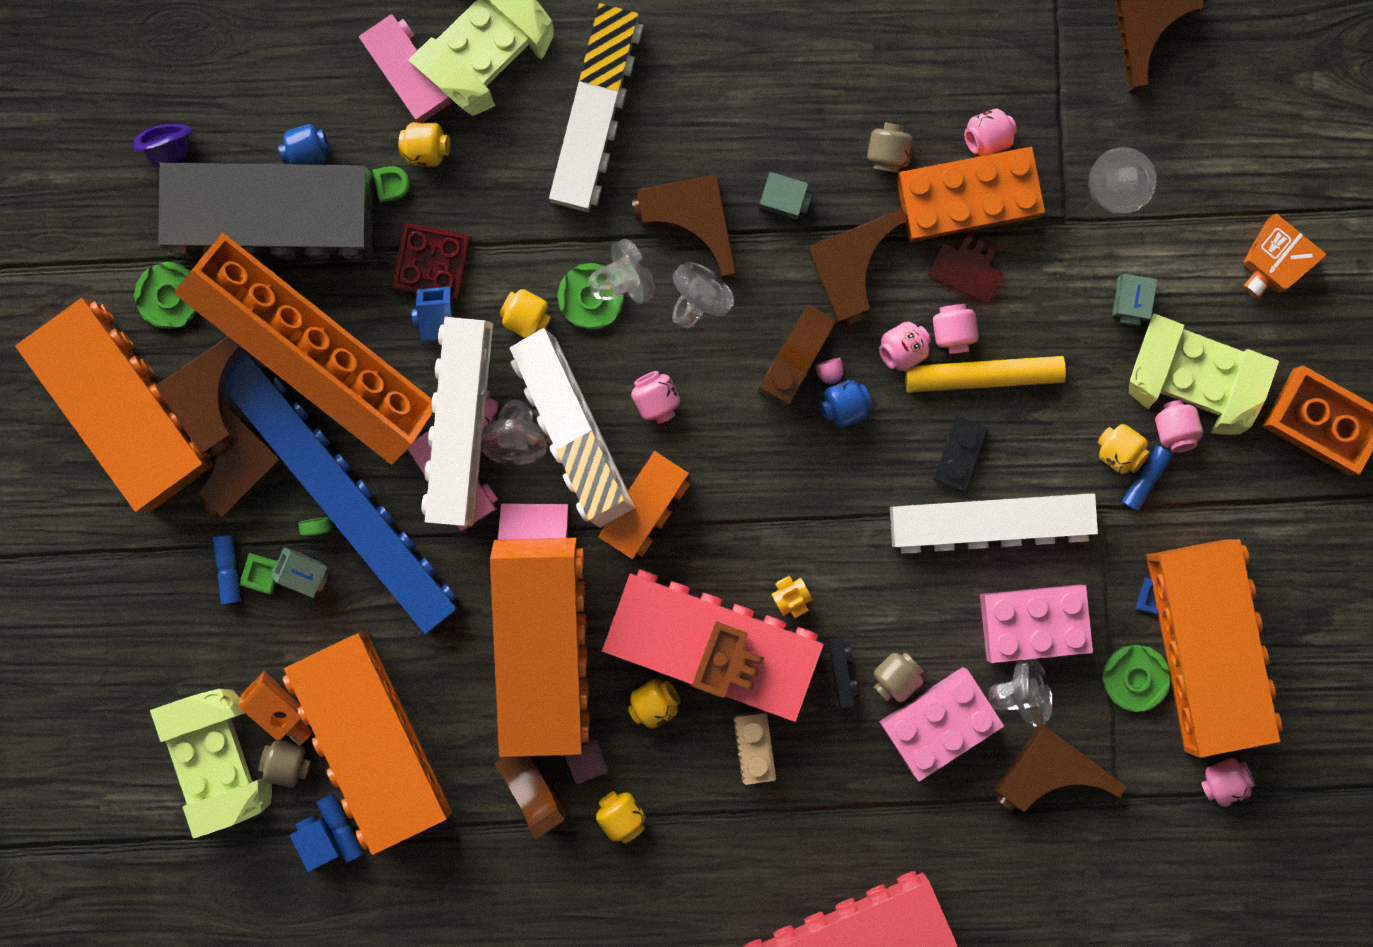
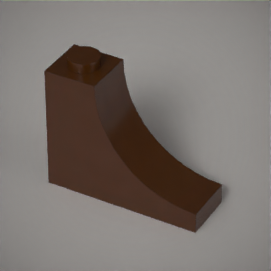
M1114 0L1129 92L1142 91L1148 85L1149 58L1160 34L1173 23L1197 15L1204 8L1207 0Z
M716 174L637 189L638 198L632 199L635 219L642 218L643 227L667 226L688 233L701 242L710 252L717 264L721 279L735 277Z
M903 209L808 247L807 252L833 316L837 320V324L845 321L846 326H850L865 320L863 313L870 310L865 284L868 263L876 246L888 234L906 224L907 219Z
M807 304L757 392L786 408L837 320Z
M226 337L155 385L201 454L207 453L208 455L212 453L213 456H216L230 447L229 440L235 437L225 412L224 391L230 369L245 349L230 337Z
M225 400L226 416L235 437L229 440L230 447L217 455L214 469L208 481L198 492L204 499L201 502L202 506L214 517L218 514L221 517H229L283 463L273 448Z
M1040 724L993 789L1000 794L996 800L1012 812L1016 807L1025 812L1042 795L1064 786H1094L1104 789L1118 798L1121 797L1127 787L1046 726Z
M534 756L500 757L494 763L518 802L527 821L528 829L535 840L565 820L569 808Z

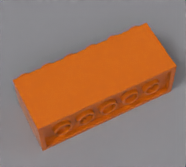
M80 298L15 345V347L135 512L150 513L215 465L210 460L213 455L212 453L207 455V453L201 454L155 387L157 384L151 378L154 375L152 368L143 358L139 360L131 351L135 346L124 331L119 332L112 325L115 318L104 304L99 305L96 301L91 302Z
M576 538L494 540L490 556L499 757L582 755V744L589 743V711H583L588 709V679H582L586 678L587 646H580L585 645L586 614H579V612H584L585 584L584 581H578V579L583 578L584 555L583 548H577Z
M1225 539L1147 554L1146 558L1150 578L1153 583L1155 604L1159 612L1158 619L1166 660L1170 670L1169 675L1184 751L1201 758L1280 742L1279 733L1283 731L1282 721L1279 713L1274 712L1272 699H1276V690L1272 679L1267 677L1266 666L1269 665V655L1265 645L1261 646L1259 632H1262L1263 625L1260 614L1254 611L1252 599L1256 598V589L1251 578L1248 579L1246 565H1249V554L1246 546L1241 545L1240 539Z
M367 630L284 668L286 676H283L284 684L290 695L296 694L301 706L297 708L299 716L305 726H311L316 736L312 738L314 748L320 757L324 755L330 766L327 769L328 777L334 788L340 787L345 798L341 800L343 809L349 819L354 817L360 829L356 831V836L364 850L369 848L371 855H374L447 820L452 814V809Z

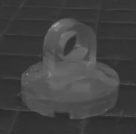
M1118 147L1108 150L1096 160L1090 170L1088 185L1091 196L1096 203H1099L1101 207L1110 213L1125 215L1138 211L1150 201L1156 189L1157 176L1154 165L1145 154L1134 148Z
M622 239L612 243L610 250L613 263L598 269L589 277L592 295L597 299L610 300L627 292L637 304L648 302V300L653 298L655 290L650 270L647 267L642 269L643 267L639 263L643 259L642 254L630 240ZM606 282H612L611 284H608V285H601V284L606 283Z
M685 262L684 265H679L673 273V283L681 293L672 313V320L675 324L689 329L704 312L714 316H725L734 305V295L729 286L725 283L721 286L716 282L717 276L708 268L694 262Z
M515 399L502 407L498 415V421H494L484 427L481 451L489 459L497 463L505 464L506 459L514 460V465H525L533 463L545 455L548 438L540 426L532 422L533 414L530 407L521 400ZM519 412L517 418L513 419V417Z
M1035 659L1017 662L1014 668L1013 682L998 684L989 689L988 702L992 708L1001 711L1019 709L1021 717L1027 725L1031 727L1045 725V721H1049L1052 715L1053 704L1051 688H1049V684L1044 685L1042 677L1046 676V672L1040 662Z

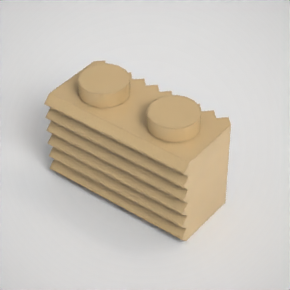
M756 711L736 714L733 720L736 722L734 727L736 728L735 734L737 735L739 762H741L742 782L748 785L775 781L776 774L767 712Z

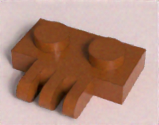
M715 621L691 686L725 698L730 682L753 690L755 683L748 679H742L743 675L747 673L758 677L760 670L747 666L749 660L757 664H763L765 657L743 649L748 636L747 632Z

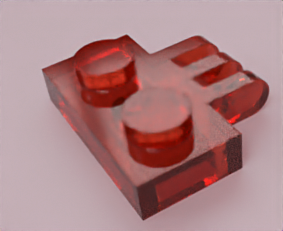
M968 231L958 251L944 244L941 246L928 276L985 304H989L1003 275L1002 272L989 267L998 246L991 243L985 255L981 253V250L986 240L980 237L973 249L969 247V244L972 242L974 234Z

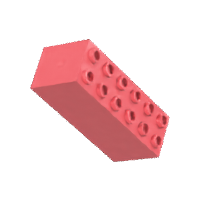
M639 569L637 575L630 573L602 652L692 684L715 621L747 632L748 636L743 649L765 657L763 664H757L751 660L747 664V666L760 670L758 677L747 673L743 675L742 679H748L755 683L753 690L730 682L725 696L796 722L824 645L817 641V633L801 627H797L796 633L785 629L786 623L768 615L762 621L754 618V611L749 608L734 604L733 609L721 606V598L704 592L701 598L688 594L690 587L671 581L669 586L656 582L658 575Z
M912 871L898 877V883L886 888L883 884L874 887L866 892L868 896L856 902L854 898L847 899L835 906L836 911L825 916L823 912L815 913L805 918L806 924L795 929H793L792 925L783 927L773 933L775 938L763 943L761 939H757L743 947L958 946L929 880L923 872L917 875L916 871Z

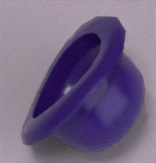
M176 123L153 126L137 135L132 146L135 151H143L150 164L156 168H160V163H182L189 153L187 136L191 135L193 130L187 125Z

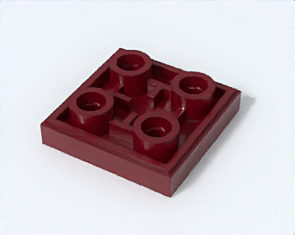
M404 222L392 289L417 294V289L451 286L452 300L458 302L471 236Z

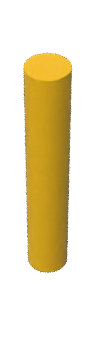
M1063 356L916 365L905 371L907 393L1064 383L1066 378Z

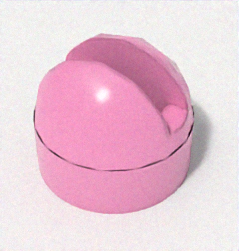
M841 358L829 359L815 365L818 377L827 384H835L843 376L844 369Z

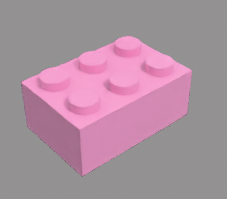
M1078 584L980 594L986 659L988 662L997 663L1093 653L1086 585Z
M964 667L879 721L918 782L1004 727L972 675Z

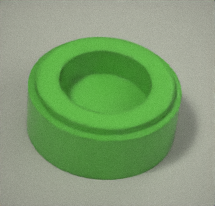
M329 517L298 522L299 532L302 536L320 535L332 532L333 523Z

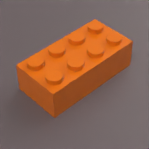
M1032 147L902 171L896 177L901 206L907 219L905 227L909 243L1036 219L1045 213Z

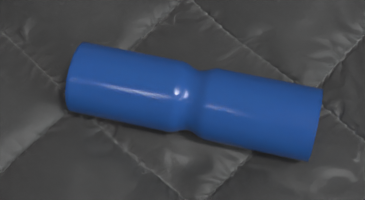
M1156 445L1141 469L1140 475L1136 477L1121 503L1133 511L1139 512L1152 492L1155 482L1160 479L1174 455Z
M233 535L213 537L216 566L219 570L217 576L221 604L241 602L238 573L235 569L237 563Z
M333 793L317 801L318 808L328 828L332 831L333 838L345 862H349L364 854L352 828L347 824V818L335 794Z

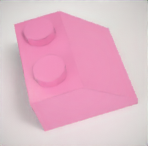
M501 504L498 540L568 538V504Z

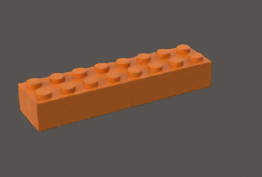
M223 232L174 291L176 296L391 465L413 444L432 414V399Z

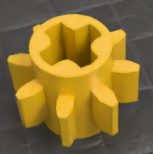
M788 576L775 583L778 591L771 595L783 616L791 612L793 617L796 618L809 611L805 604L813 599L801 578L793 582L791 577Z

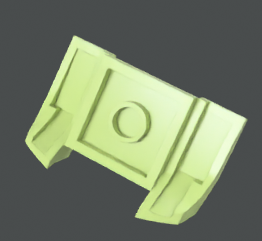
M476 0L436 40L431 37L408 61L456 104L473 116L495 106L490 90L486 86L528 45L542 60L554 36L552 20L537 0Z
M1153 313L1131 375L1128 393L1147 409L1151 407L1161 393L1219 415L1211 431L1213 434L1239 435L1251 428L1267 398L1279 361L1249 349L1243 352L1183 329L1184 325Z
M230 689L204 692L150 710L160 742L166 741L187 803V805L183 806V810L193 839L249 819L264 811L271 804L272 783L266 782L264 778L256 781L251 779L231 719L244 714V712L238 707L240 697Z

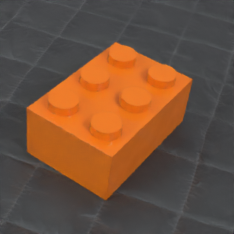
M1304 365L1293 368L1261 427L1348 476L1360 475L1373 451V404Z
M654 451L628 490L635 509L606 524L598 537L631 559H634L636 554L643 557L653 542V539L648 537L655 525L662 528L672 511L667 509L674 497L680 501L690 486V482L686 480L689 473Z

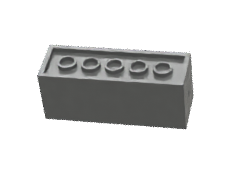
M160 163L158 245L167 249L168 254H174L176 258L193 259L196 258V253L205 254L222 232L256 259H263V254H270L280 260H295L296 254H304L309 256L311 260H330V255L342 256L343 260L361 261L363 260V255H372L373 174L365 165Z

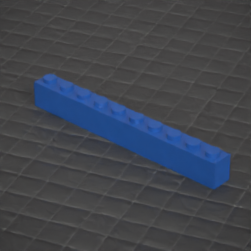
M244 350L230 369L225 384V391L423 633L428 634L459 608L455 603L459 597L447 583L443 586L440 585L434 577L438 572L426 557L420 560L413 552L416 545L404 531L399 534L391 525L395 519L383 505L377 508L370 497L374 494L362 479L356 482L349 474V471L353 468L340 453L335 456L327 447L331 441L319 427L313 430L306 421L310 416L298 401L294 404L290 402L285 395L289 390L276 375L271 378L263 369L266 366Z

